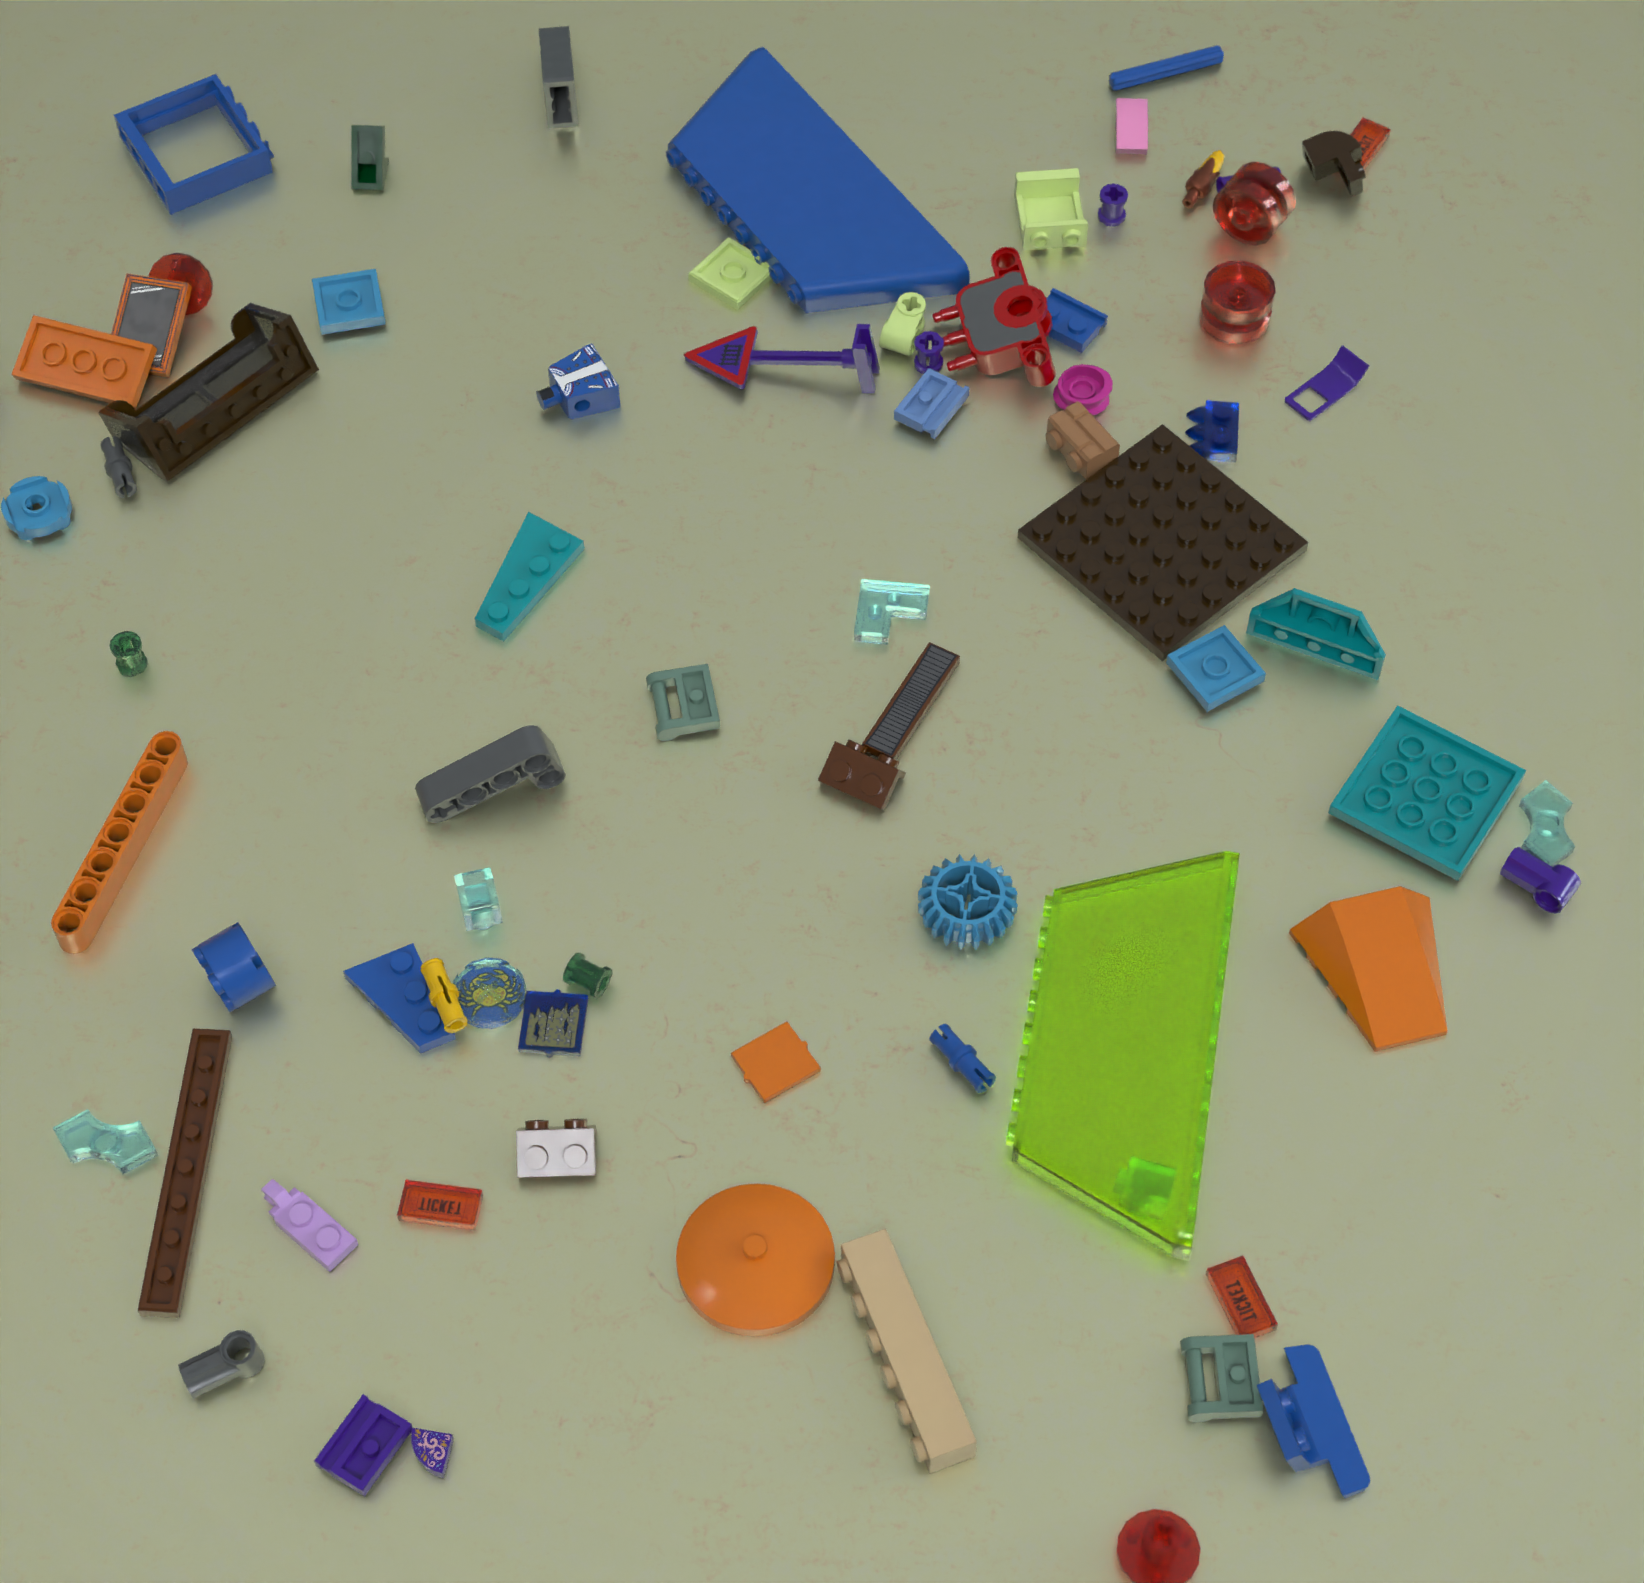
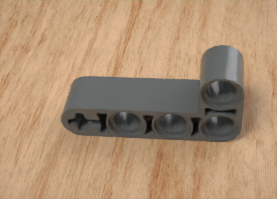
M529 725L519 728L424 777L416 784L415 790L426 820L438 823L448 820L528 778L539 789H549L562 783L566 774L552 741L541 728Z

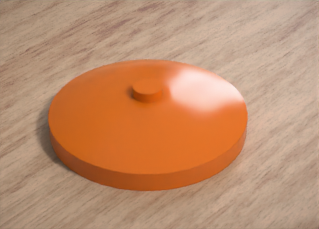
M768 1184L734 1186L708 1198L686 1221L677 1245V1275L682 1292L688 1303L708 1323L736 1335L768 1336L797 1326L813 1314L821 1305L833 1280L835 1270L834 1243L824 1218L810 1202L800 1195L785 1188Z

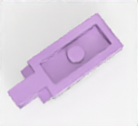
M271 1179L261 1189L265 1195L264 1199L273 1206L268 1212L274 1218L276 1226L328 1272H331L358 1246L357 1239L304 1192H300L294 1187L288 1193L274 1179Z

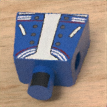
M592 343L550 365L548 368L550 386L536 391L538 402L543 410L560 404L566 416L570 419L621 407L619 385Z

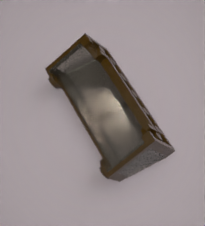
M253 303L246 305L232 318L231 331L234 336L232 341L142 406L134 410L130 403L116 400L100 410L98 413L112 438L113 436L119 437L123 448L159 478L165 481L172 479L319 370L291 315Z

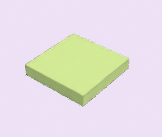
M730 237L688 273V280L737 310L772 278L769 274L767 262L758 264L755 258L760 260L759 256L754 257L750 249Z

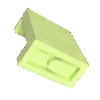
M1078 168L1016 172L1014 197L1023 250L1086 246L1088 222L1084 219L1082 212Z

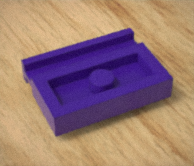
M363 1394L314 1460L315 1465L365 1497L412 1432V1424L379 1403L376 1404L369 1400Z

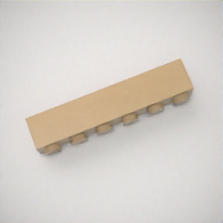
M886 1228L841 1244V1260L836 1261L840 1277L844 1284L850 1282L855 1293L851 1295L855 1313L858 1318L865 1317L869 1330L865 1331L869 1347L873 1354L879 1352L884 1365L880 1366V1371L887 1389L894 1388L899 1401L895 1402L898 1417L903 1426L910 1425L914 1438L910 1439V1443L916 1460L918 1462L924 1461L930 1474L974 1458L977 1441Z

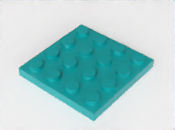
M1397 705L1331 803L1328 813L1459 881L1522 782L1526 770Z

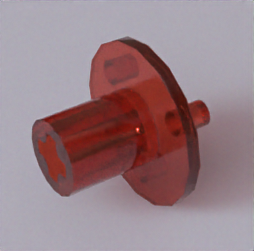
M172 253L164 255L154 263L149 273V277L185 282L191 285L192 289L185 316L197 313L203 309L213 294V281L209 270L201 261L189 254Z
M1152 1509L1139 1512L1125 1523L1118 1535L1116 1554L1121 1570L1132 1583H1187L1191 1580L1199 1566L1200 1545L1196 1532L1185 1519L1171 1511Z

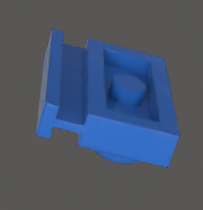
M1055 288L1046 297L1048 310L1052 317V328L1048 336L1080 353L1099 334L1102 326L1105 327L1107 325L1108 315Z

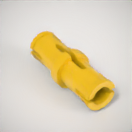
M434 958L424 962L420 967V971L430 990L428 997L431 1005L437 1007L447 1033L461 1031L467 1026L468 1020L458 1001L460 994L457 986L450 982L443 960Z

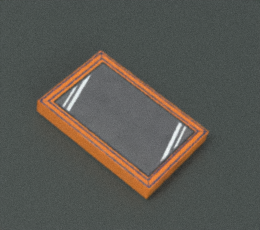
M126 274L111 334L153 344L157 352L148 375L169 378L192 287L189 283Z

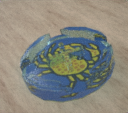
M486 957L472 961L453 980V984L457 986L460 994L458 1001L468 1020L467 1023L476 1028L494 1029L505 1026L517 1018L525 1006L527 989L523 975L518 969L516 970L511 966L509 962L501 958Z

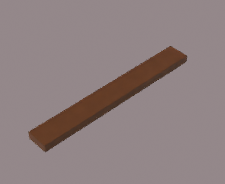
M192 1029L137 1310L140 1316L180 1318L231 1047L232 1034L230 1030Z

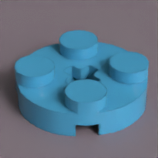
M43 476L25 478L15 483L9 489L11 494L7 497L6 501L4 498L2 500L1 511L5 522L22 540L28 541L36 537L47 536L70 525L72 502L68 490L59 481L56 484L48 481L47 477ZM36 503L43 506L39 510H33V505Z

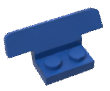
M1309 1344L1285 1347L1284 1350L1298 1384H1293L1283 1389H1279L1272 1379L1257 1384L1285 1460L1295 1472L1330 1463L1344 1498L1364 1492L1370 1484V1476L1319 1350Z

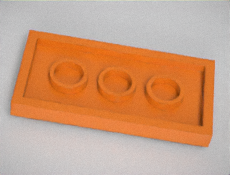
M33 315L11 375L16 380L108 403L123 400L130 403L136 409L157 349L153 344Z

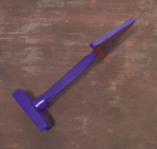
M857 324L852 349H843L842 351L754 350L758 331L756 326H752L684 353L687 362L739 389L745 388L751 365H819L857 369L862 393L875 394L876 387L873 374H879L880 370L870 324Z

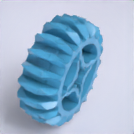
M959 854L956 858V863H952L945 858L942 862V868L933 865V868L930 870V876L924 877L922 888L918 891V901L920 902L918 904V913L923 917L924 927L932 928L931 934L934 939L944 936L943 942L946 946L952 941L958 942L960 950L965 946V943H971L973 948L977 950L980 941L991 946L994 936L1002 939L1006 928H1011L1014 916L1017 913L1016 888L1012 887L1013 881L1011 876H1003L1004 870L1002 866L991 868L989 858L983 863L977 862L975 854L971 857L970 861H964ZM970 894L971 898L968 903V909L965 910V902H967V896Z

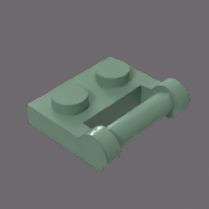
M708 664L657 671L646 677L647 688L653 695L658 721L655 729L659 740L670 741L678 735L720 729V719ZM676 686L682 718H671L666 693L667 687Z
M1254 1334L1192 1336L1180 1341L1181 1354L1186 1357L1191 1400L1187 1410L1188 1419L1191 1422H1206L1211 1419L1262 1417L1263 1404L1257 1388L1260 1380ZM1213 1353L1219 1401H1207L1202 1362L1203 1354Z

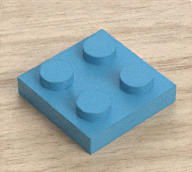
M376 269L312 279L321 335L386 325Z
M1225 625L1168 654L1166 664L1207 712L1265 681L1266 676L1264 670Z

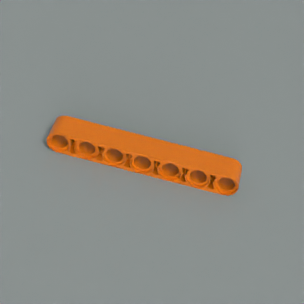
M163 731L152 737L55 911L51 925L63 951L77 954L85 951L91 945L184 774L188 761L181 739L176 733Z

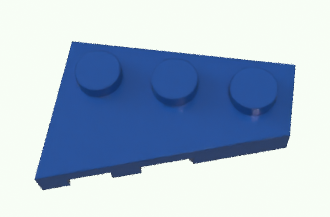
M413 943L344 970L345 979L353 987L356 986L366 996V1000L375 1009L378 1008L391 1021V1025L420 1054L456 1039L455 1033H447L445 1031L437 1007H433L428 997L430 990L420 971L423 963Z

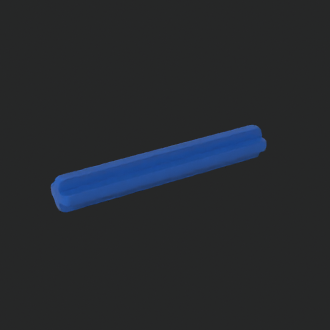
M1215 45L1112 72L1109 75V84L1112 90L1118 91L1220 64L1223 62L1224 53L1220 46Z

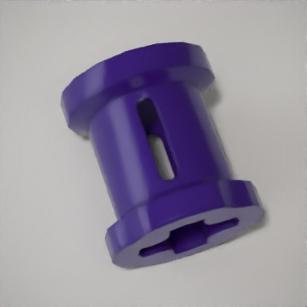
M1119 184L1104 186L1100 190L1099 198L1102 202V207L1098 209V220L1106 226H1119L1125 221L1126 211L1123 207L1127 202L1128 192Z
M925 331L916 336L914 345L918 352L914 358V367L921 374H924L928 368L939 372L943 367V357L940 354L944 348L943 338L933 331ZM929 340L932 341V349L930 350L928 349ZM926 357H929V366L926 365Z

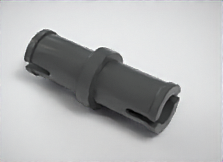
M113 436L115 446H112L110 437H106L100 445L106 459L104 466L106 473L112 478L116 495L125 498L122 487H125L127 496L130 497L137 490L131 474L133 468L131 460L125 456L123 444L119 437Z

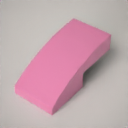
M1116 98V154H1147V99Z

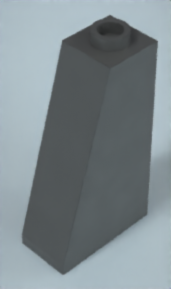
M569 26L539 28L548 129L579 126Z

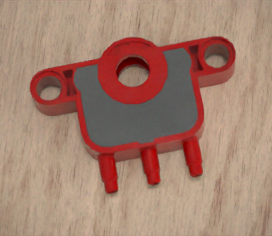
M1002 247L996 250L991 257V265L995 276L963 287L956 296V305L941 309L932 315L934 323L946 322L960 317L963 329L943 336L944 347L954 346L966 341L969 346L970 353L947 362L948 371L952 372L975 366L982 374L996 375L1023 366L1029 384L1035 387H1044L1049 385L1056 376L1046 340L1052 328V317L1048 310L1047 299L1040 289L1028 284L1017 250L1012 247Z

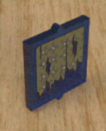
M558 989L554 992L527 991L518 1052L546 1054L548 1058H551L553 1055L581 1056L589 1000L588 995L561 993Z

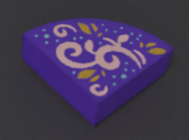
M412 1428L411 1442L418 1461L429 1473L444 1478L454 1441L453 1435Z

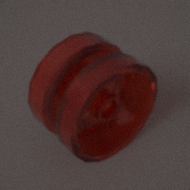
M1249 162L1243 164L1214 197L1212 208L1221 228L1233 239L1243 244L1258 246L1265 244L1294 211L1296 197L1287 178L1277 169L1265 163Z
M1228 261L1215 266L1208 272L1205 278L1202 292L1203 299L1199 312L1200 324L1206 333L1217 341L1228 344H1247L1258 340L1266 333L1271 321L1272 306L1276 293L1274 280L1265 269L1247 261Z

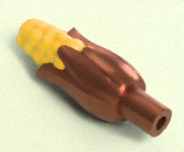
M1221 150L1214 151L1209 155L1201 167L1195 170L1193 175L1187 180L1185 185L1187 194L1182 200L1185 207L1193 208L1197 200L1205 198L1210 193L1215 180L1220 175L1219 170H1221L1225 158Z

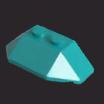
M1294 588L1253 607L1249 615L1246 634L1379 680L1386 654L1362 611Z

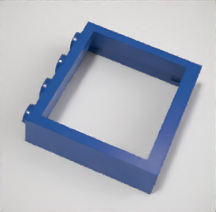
M216 74L114 114L121 140L170 215L273 173L270 159L274 158V155L269 148L268 142L266 140L262 142L256 124L253 121H248L243 105L240 102L236 104L230 86L225 87ZM217 106L249 153L173 184L142 135Z

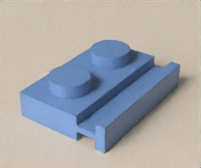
M928 368L894 410V420L921 433L926 431L931 434V438L935 439L969 397L970 387L965 385L963 388L957 385V381Z

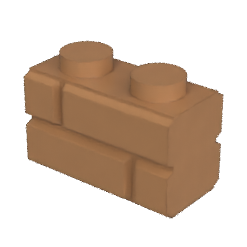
M1079 401L1066 407L1064 411L1060 410L1049 417L1045 435L1048 445L1054 451L1059 450L1065 457L1070 470L1073 472L1078 471L1086 480L1119 456L1120 444Z

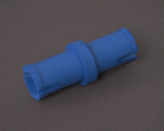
M948 1024L940 1025L939 1029L943 1032L942 1036L935 1029L930 1035L929 1041L946 1056L951 1069L954 1072H960L978 1093L987 1091L983 1083L985 1082L991 1087L996 1080L995 1074L990 1072L976 1057L977 1051L971 1045H965Z

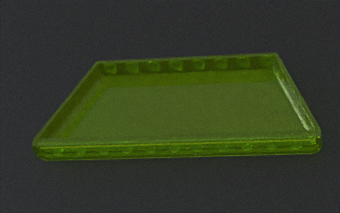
M1231 851L1216 852L1055 888L1053 896L1046 895L1043 917L1049 918L1048 927L1041 926L1038 948L1044 949L1043 959H1035L1033 980L1039 981L1038 991L1030 990L1027 1012L1034 1013L1033 1023L1025 1022L1022 1045L1029 1046L1028 1055H1020L1017 1078L1024 1080L1022 1089H1014L1011 1111L1018 1112L1017 1123L1009 1122L1006 1146H1013L1012 1162L1169 1256L1183 1260L1190 1259L1194 1237L1240 853Z

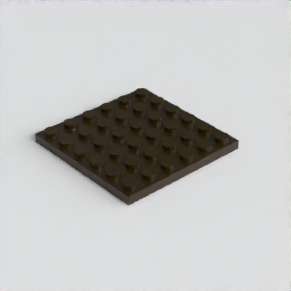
M1163 424L1018 529L1019 540L1162 662L1167 658L1168 654L1185 645L1307 551L1308 547L1307 540Z

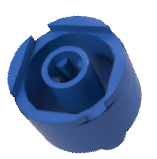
M239 922L227 927L192 949L200 965L208 974L207 977L218 996L220 995L229 1012L242 1007L276 986Z

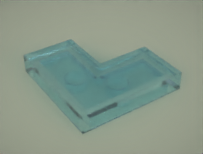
M861 579L854 642L888 645L892 617L926 620L930 585Z

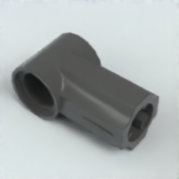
M236 1330L226 1335L220 1345L178 1364L183 1381L194 1399L237 1377L250 1378L255 1376L262 1369L265 1359L261 1348L253 1336L246 1331ZM241 1349H250L247 1357L239 1361L234 1360L235 1355Z

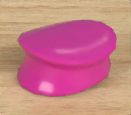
M1074 365L1065 370L1059 377L1053 392L1054 402L1059 408L1065 410L1066 407L1079 401L1092 415H1097L1109 405V394L1113 386L1112 378L1107 371L1097 366Z

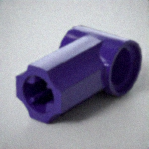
M1520 847L1514 848L1500 872V875L1532 893L1534 901L1539 907L1554 914L1560 913L1581 886L1579 876L1569 867L1559 864L1552 867Z

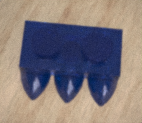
M1206 400L1205 406L1197 407L1186 413V417L1198 423L1185 431L1187 436L1198 441L1189 446L1206 460L1236 463L1239 403Z

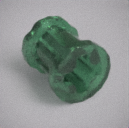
M124 631L116 634L111 639L110 650L116 657V666L120 674L126 677H134L143 673L147 668L148 660L144 652L141 651L142 642L140 637L132 631Z
M578 952L568 962L563 974V982L568 985L575 983L590 991V995L597 999L606 991L612 977V969L607 966L601 968L587 961L585 955Z

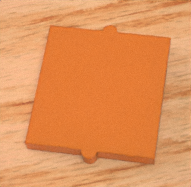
M787 1021L731 1052V1057L744 1074V1082L752 1085L764 1103L821 1071V1067L808 1051V1043L800 1040Z

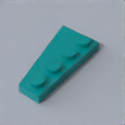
M528 512L474 618L476 627L504 642L584 551V541Z

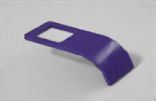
M1342 345L1333 360L1321 372L1285 398V403L1305 419L1311 421L1349 393L1363 378L1369 365ZM1307 388L1313 389L1327 400L1326 403L1312 413L1293 400Z

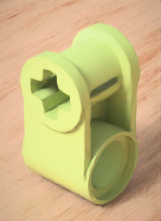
M909 292L898 298L889 319L886 320L883 326L879 347L910 357L915 351V338L922 333L925 326L923 314L926 309V301L922 295Z

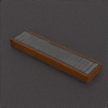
M929 642L863 741L862 745L868 748L866 753L877 758L881 753L897 760L959 665L960 655Z

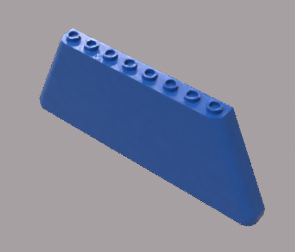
M764 47L751 51L668 143L666 157L671 167L677 168L681 172L687 185L694 187L700 194L704 204L714 209L721 223L728 225L734 232L737 241L741 245L745 244L751 250L754 257L759 256L760 260L755 258L758 264L768 263V270L772 280L776 284H780L786 290L791 302L798 304L805 313L897 302L901 295L909 292L918 293L923 298L954 295L970 284V273L964 259Z

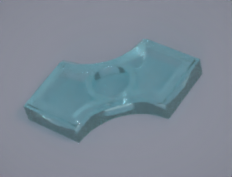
M1547 780L1520 801L1519 807L1525 812L1530 823V834L1524 840L1521 849L1553 867L1571 855L1575 848L1573 841L1569 838L1564 828V816L1571 809L1573 803Z
M87 1109L53 1127L71 1163L86 1159H101L112 1163L122 1174H125L158 1156L140 1120L126 1125H110L96 1119Z

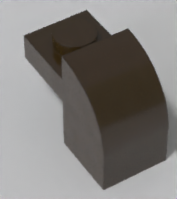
M1327 131L1302 141L1303 157L1315 181L1339 171L1351 197L1363 192L1362 180L1366 178L1361 164L1362 150L1361 145L1354 137L1341 131Z

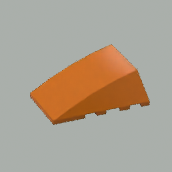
M1399 886L1329 902L1289 930L1293 940L1296 943L1299 942L1307 952L1306 957L1315 969L1318 968L1328 981V988L1333 995L1339 997L1347 1007L1346 1013L1375 1052L1447 1035L1448 1030L1432 912L1428 896Z

